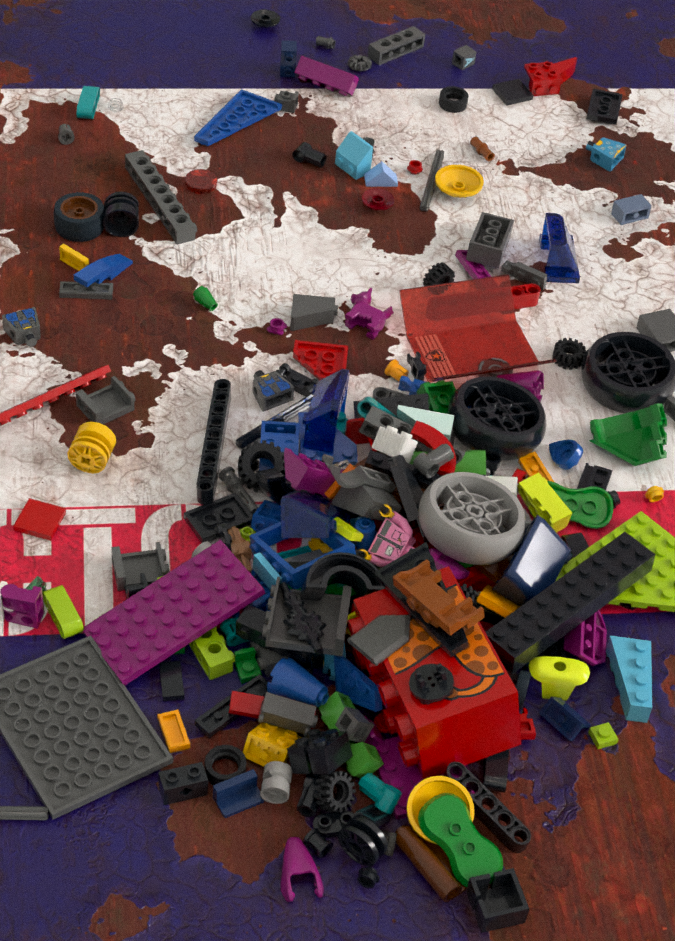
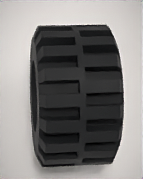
M262 440V443L254 441V445L248 444L247 448L243 449L241 456H239V478L241 477L243 485L246 484L248 489L253 488L254 492L261 490L257 482L256 473L251 469V464L256 459H268L272 462L274 469L285 476L284 452H281L279 446L275 447L271 441L270 444H267L266 440Z

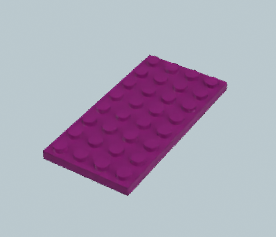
M219 540L84 626L83 634L86 637L92 636L101 650L102 657L122 684L127 685L266 593L264 588L236 556Z

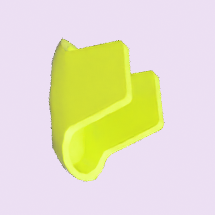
M540 656L535 657L529 662L531 676L542 683L543 699H550L552 696L567 701L574 688L587 682L590 675L587 664L576 659Z

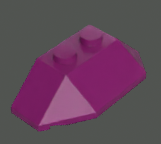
M599 610L564 636V650L591 666L606 662L607 630Z

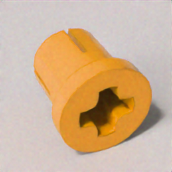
M394 359L388 364L384 373L387 376H392L399 382L401 376H408L409 371L402 367L399 361Z

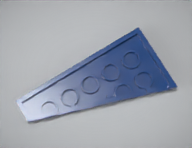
M241 89L194 136V141L210 146L281 110L282 104Z

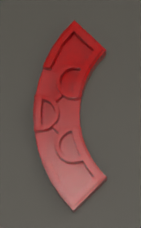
M416 421L410 432L413 435V439L420 441L432 450L442 444H448L454 453V458L439 467L437 473L442 476L455 473L456 455L450 441L432 426Z

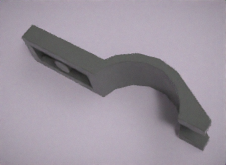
M326 454L322 456V460L329 472L343 488L352 489L366 484L393 492L397 487L388 474L360 465L354 470L340 473L341 468L332 464L334 460L332 456Z

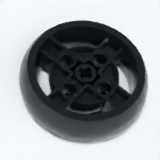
M635 332L610 333L596 340L583 357L581 375L585 388L598 403L611 410L629 413L658 403L664 405L666 398L673 395L675 391V359L662 343L649 336ZM662 380V382H660V383H658V384H656V385H653V384L655 383V381Z
M498 377L473 378L463 383L453 393L449 401L448 414L454 415L452 432L455 433V437L470 450H486V457L500 460L522 458L532 453L544 438L547 424L542 404L529 390L515 382Z

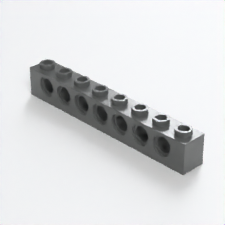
M143 150L125 154L126 170L175 243L178 245L195 240L196 224L191 221L189 214L183 209V205L178 202L176 195L171 192L169 185L165 183L163 176L158 173L150 157Z

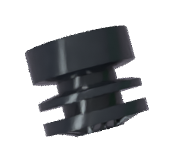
M127 192L111 193L104 201V228L112 236H131L139 227V202L136 197Z

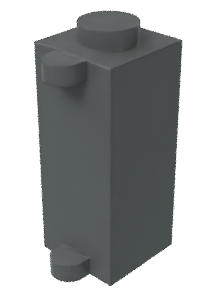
M266 692L261 704L258 722L268 723L304 734L305 736L311 728L315 729L318 716L315 715V706Z

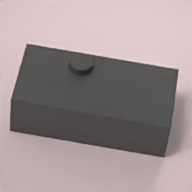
M482 212L469 242L466 260L499 268L511 237L514 220Z

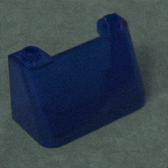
M302 489L301 491L295 490L281 498L282 538H330L337 530V523L334 518L339 517L350 524L349 512L333 505L331 501L317 494L313 495Z

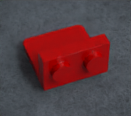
M545 61L524 65V69L531 80L529 90L534 96L559 94L562 78L552 62Z

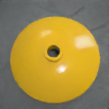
M465 165L445 166L439 169L435 176L437 187L443 193L457 198H467L479 193L484 184L482 175L477 170Z
M432 776L422 780L411 791L407 801V817L411 827L421 838L434 844L436 843L422 832L418 821L420 809L434 796L442 793H452L465 802L472 823L474 819V804L469 792L461 783L446 776Z

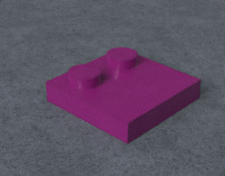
M429 549L437 570L449 566L456 579H466L470 574V571L454 559L437 549Z

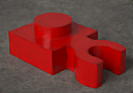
M523 708L522 714H519L521 740H535L536 730L533 719L527 718L528 710Z

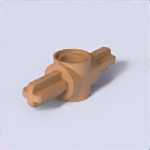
M232 527L228 530V534L232 538L230 543L232 553L248 571L252 572L249 562L252 558L251 548H249L250 543L241 537L238 528Z

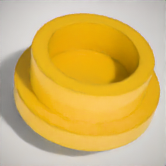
M652 486L645 493V497L650 502H657L664 497V490L662 487Z

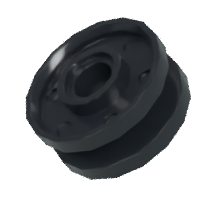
M353 816L347 822V826L338 831L337 838L344 852L363 866H373L388 849V843L382 831L364 817Z

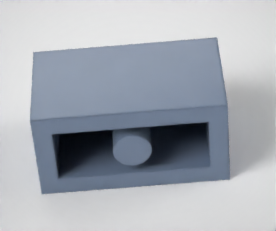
M642 194L615 200L611 214L620 225L648 219L652 205Z

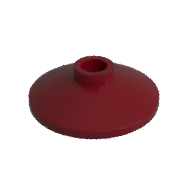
M373 188L363 193L362 202L370 209L386 210L393 206L394 196L387 190Z

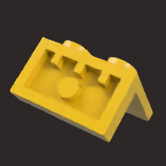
M262 722L248 733L243 753L246 759L263 767L272 761L286 763L288 759L287 748L293 745L295 740L302 737L294 731Z

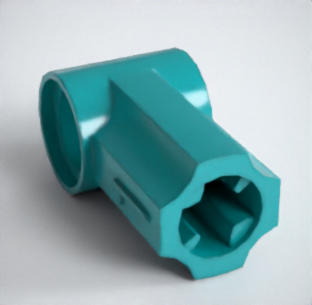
M367 773L364 777H361L358 783L359 790L375 801L374 805L379 810L392 814L402 795L400 790L385 784L372 773Z

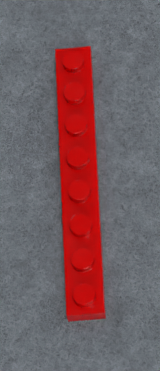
M109 364L1 412L0 425L10 422V418L15 415L17 418L26 415V410L30 408L36 410L43 407V402L45 401L51 403L60 399L58 395L63 393L65 396L75 392L74 388L78 386L81 388L91 385L90 381L93 379L99 381L106 378V373L111 372Z

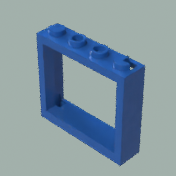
M308 509L250 535L251 544L249 548H251L253 555L260 552L282 577L283 582H286L292 589L296 590L302 587L311 566L319 558L337 552L356 555L355 544L307 512ZM309 529L333 550L294 569L269 546Z

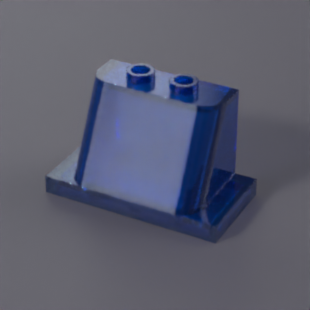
M546 213L542 234L539 235L540 249L549 250L547 263L544 267V273L547 274V282L579 283L580 275L573 235H570L565 221L560 214Z

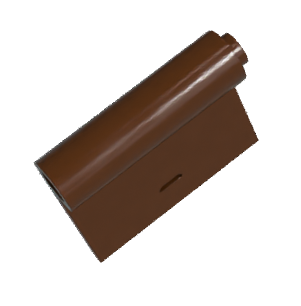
M402 825L395 831L393 839L443 902H449L467 890V887L463 886L455 878L449 858L439 845L421 838L410 825Z

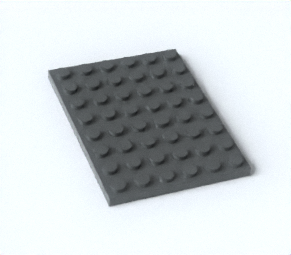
M91 635L0 674V734L44 807L48 808L52 820L173 763L172 755L125 685L122 684L102 657L101 650Z

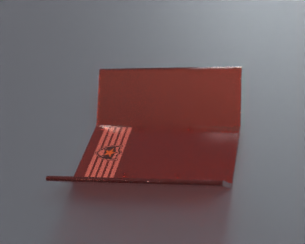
M509 274L399 290L406 337L415 357L416 352L421 354V361L426 365L427 373L425 377L428 382L532 367L557 361L556 359L538 361L516 321ZM491 358H499L506 361L507 363L493 360ZM484 360L482 370L479 371V365ZM494 364L501 366L500 368H499L498 366H492V367L489 369V366L494 365Z

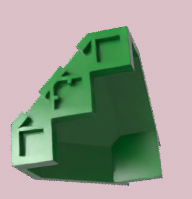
M662 403L604 419L590 420V430L594 439L589 441L634 466L667 458V452L663 449V446L667 445V433L664 431V427L667 426V419Z

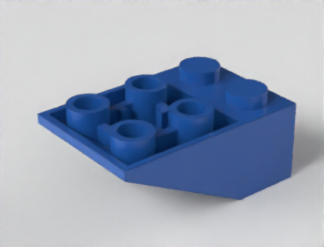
M262 421L260 443H262V440H266V443L270 444L271 441L275 447L279 446L281 448V452H284L285 448H289L298 456L300 423ZM259 458V471L274 468L271 461Z

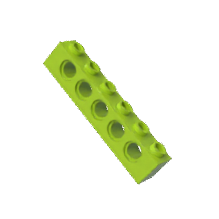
M216 626L189 643L209 680L233 672L234 654L231 650L228 651L224 637L222 635L219 636Z

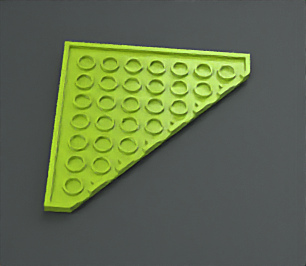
M640 511L571 559L567 564H564L556 579L557 581L619 535L626 532L656 554L651 572L608 604L619 605L620 603L631 604V607L647 609L648 606L658 607L662 611L675 612V537Z

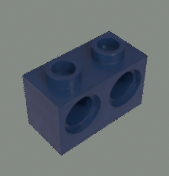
M282 40L280 77H295L297 41Z

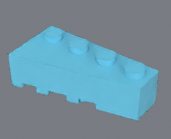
M610 636L606 647V654L610 659V668L615 676V685L620 693V701L625 718L628 721L647 723L652 710L651 641Z

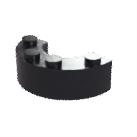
M274 468L256 471L257 482L262 492L283 508L301 510L316 504L323 498L318 493L313 495L303 489L301 491L291 487V484L286 483L285 476Z
M337 552L319 558L311 566L301 588L300 600H321L327 586L336 583L352 586L359 595V598L385 588L375 579L374 572L378 569L372 563L355 554Z

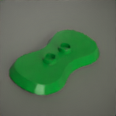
M547 481L571 510L572 516L570 521L578 522L589 528H602L611 521L613 500L606 490L595 486L570 489L555 482Z
M442 793L434 796L422 806L418 815L420 828L430 840L444 850L458 882L468 887L469 878L490 874L491 883L494 872L502 871L503 858L499 849L477 831L472 823L465 802L452 793Z

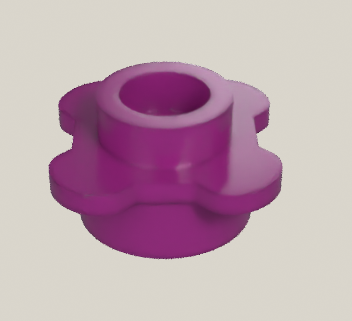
M274 318L270 321L267 331L282 335L284 334L283 330L287 328V324L280 318Z

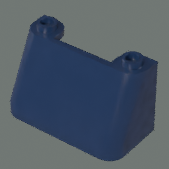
M537 515L526 527L521 544L509 565L504 569L502 578L496 581L493 590L521 607L556 581L563 565L567 564L572 557L570 553L571 548L545 519Z

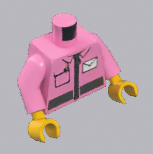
M384 504V506L389 511L383 514L379 510V513L383 517H389V519L385 518L368 552L364 549L358 550L364 552V559L381 568L415 549L413 545L416 541L412 536L413 530L407 519L395 511L392 512L388 504Z

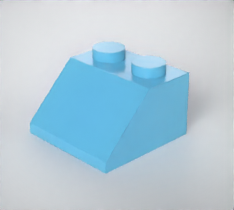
M351 131L336 150L335 164L357 180L371 170L373 146Z

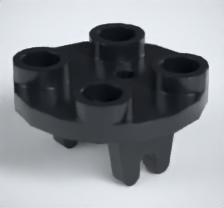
M441 663L426 664L415 669L411 674L409 687L414 697L419 699L420 703L427 705L451 696L454 691V679L448 668L442 666Z

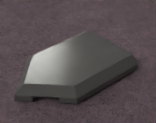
M379 615L348 638L347 642L377 666L409 642L411 615Z

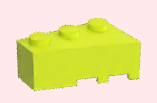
M539 472L519 482L518 493L534 518L537 515L542 517L555 532L567 527L572 516L571 510Z

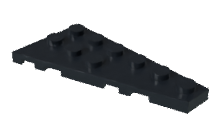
M427 542L375 571L374 575L375 579L452 657L469 647L463 628L450 636L440 626L435 628L431 623L425 622L419 612L412 610L408 606V598L393 585L394 575L400 571L410 570L426 559L430 562V569L434 572L437 570L433 556L430 554ZM443 580L438 582L437 585L448 593Z

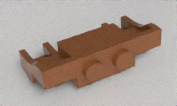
M427 559L418 566L407 571H400L393 576V585L408 598V606L412 610L419 612L425 622L431 623L435 628L440 626L450 636L463 626L469 629L485 618L484 608L479 607L476 609L473 606L471 597L456 605L455 600L437 585L442 580L441 571L436 570L434 572L430 569V562Z

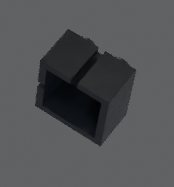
M319 729L309 730L304 737L295 740V743L287 748L293 774H310L311 772L313 774H331L353 756L347 731H338L337 729L320 731Z
M514 868L494 872L490 886L491 889H488L491 879L490 874L469 878L466 893L472 909L475 910L474 915L481 933L526 922L529 906Z

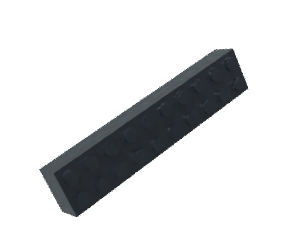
M624 532L487 630L485 633L505 669L511 674L515 673L651 572L656 554Z

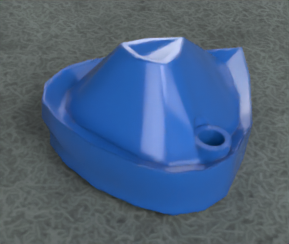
M568 439L549 444L552 460L561 469L569 470L579 463L583 454V448L575 440Z

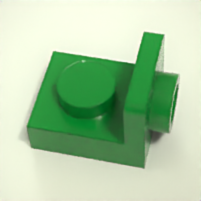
M254 647L243 648L234 652V667L241 684L248 683L259 674L262 676L255 659L256 651Z

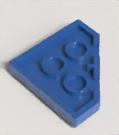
M298 412L300 453L313 461L315 459L322 460L324 454L332 456L334 458L332 464L337 466L356 465L358 463L357 445L318 412Z

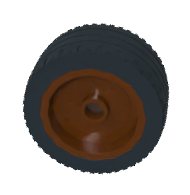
M84 192L69 193L62 196L54 205V225L56 231L62 238L75 242L90 241L97 238L104 231L103 216L105 209L103 202L97 196Z

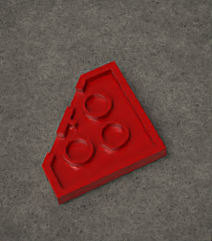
M295 340L293 358L325 386L344 388L348 354L347 345Z

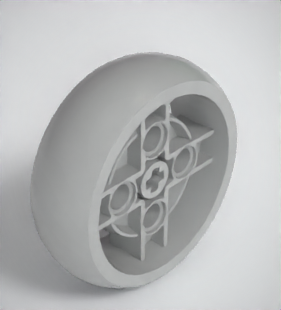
M470 472L449 473L432 482L420 499L418 509L419 523L425 537L437 550L457 561L473 565H489L500 562L514 553L524 538L526 517L520 501L507 487L489 477ZM444 503L443 510H440L438 505ZM501 526L504 527L505 533L500 532Z

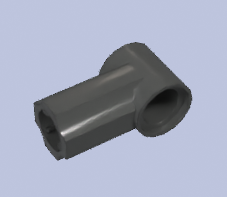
M442 444L428 454L420 453L414 459L413 466L427 478H431L438 472L439 467L454 458V453L448 444Z

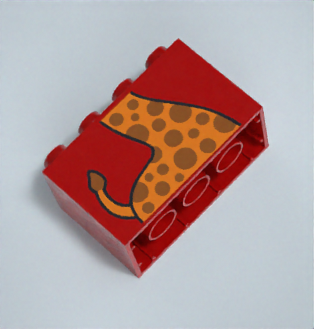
M450 567L439 569L448 594L458 605L466 599V596ZM382 589L354 599L356 617L347 620V624L352 636L379 615L410 614L386 589ZM412 616L410 620L409 642L377 666L352 647L353 656L359 670L367 669L370 674L368 678L378 686L380 697L386 707L382 710V716L390 735L398 733L401 739L397 746L405 767L409 768L416 765L423 780L445 773L447 766L452 762H460L465 766L521 745L518 691L480 622L469 629L464 626L462 627L468 639L469 647L452 657L433 640ZM441 663L453 675V694L438 702L427 705L422 704L410 691V676L415 669L422 665Z

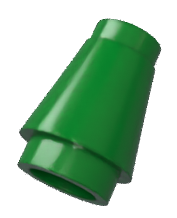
M200 286L194 291L195 301L210 311L217 308L218 303L207 287Z

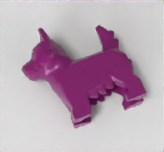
M369 288L368 291L351 295L350 300L354 306L345 315V319H347L345 326L353 329L356 325L363 328L366 327L371 330V332L366 334V337L374 340L378 332L384 328L386 320L394 312L392 311V306L385 311L370 306L372 288Z

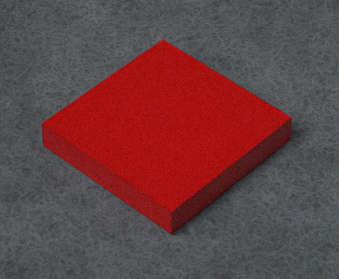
M29 498L13 525V529L17 532L51 541L66 514V508Z

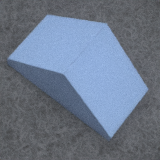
M382 161L364 174L366 187H398L396 173Z

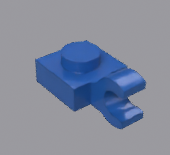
M401 376L398 389L410 392L409 395H416V391L425 381L414 379L412 382L408 377Z

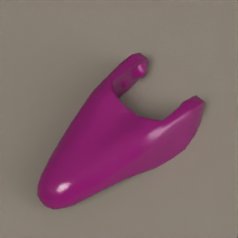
M299 837L288 838L284 849L281 874V892L287 902H293L295 893L292 891L290 878L293 875L307 873L314 875V893L318 898L323 897V881L309 851Z

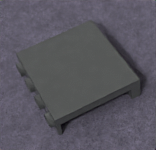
M277 577L276 585L271 586L268 601V610L271 611H266V624L263 626L262 637H266L265 646L315 653L312 646L306 640L299 641L297 636H291L287 633L289 628L284 625L283 620L288 619L287 615L290 610L283 605V593L279 588L280 577ZM343 586L342 595L324 593L321 600H300L301 590L290 589L291 592L297 595L298 601H304L303 608L307 609V613L315 611V615H320L321 622L327 625L322 630L324 633L323 637L319 638V643L324 650L322 654L342 656L352 586Z

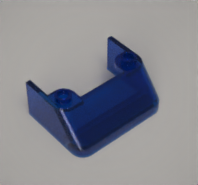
M341 369L313 385V398L308 413H304L303 424L306 425L303 448L333 453L338 416L340 412L345 413L350 370Z

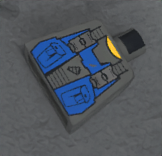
M35 307L2 315L3 330L16 345L26 343L27 346L33 347L37 344V340L41 338Z
M262 370L255 372L252 391L263 412L293 401L294 386L278 372L273 371L264 374Z

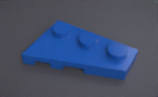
M334 655L336 691L348 695L352 703L374 712L382 710V699L378 686L343 655Z

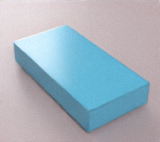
M260 552L254 554L252 569L271 590V586L276 585L277 577H280L281 584L282 577Z

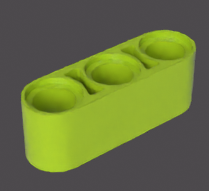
M63 585L42 591L44 604L61 637L65 639L82 633L84 631L83 623Z

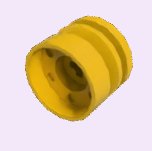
M97 422L83 423L79 426L67 452L69 461L74 467L83 472L94 474L103 471L116 444V436L103 424Z

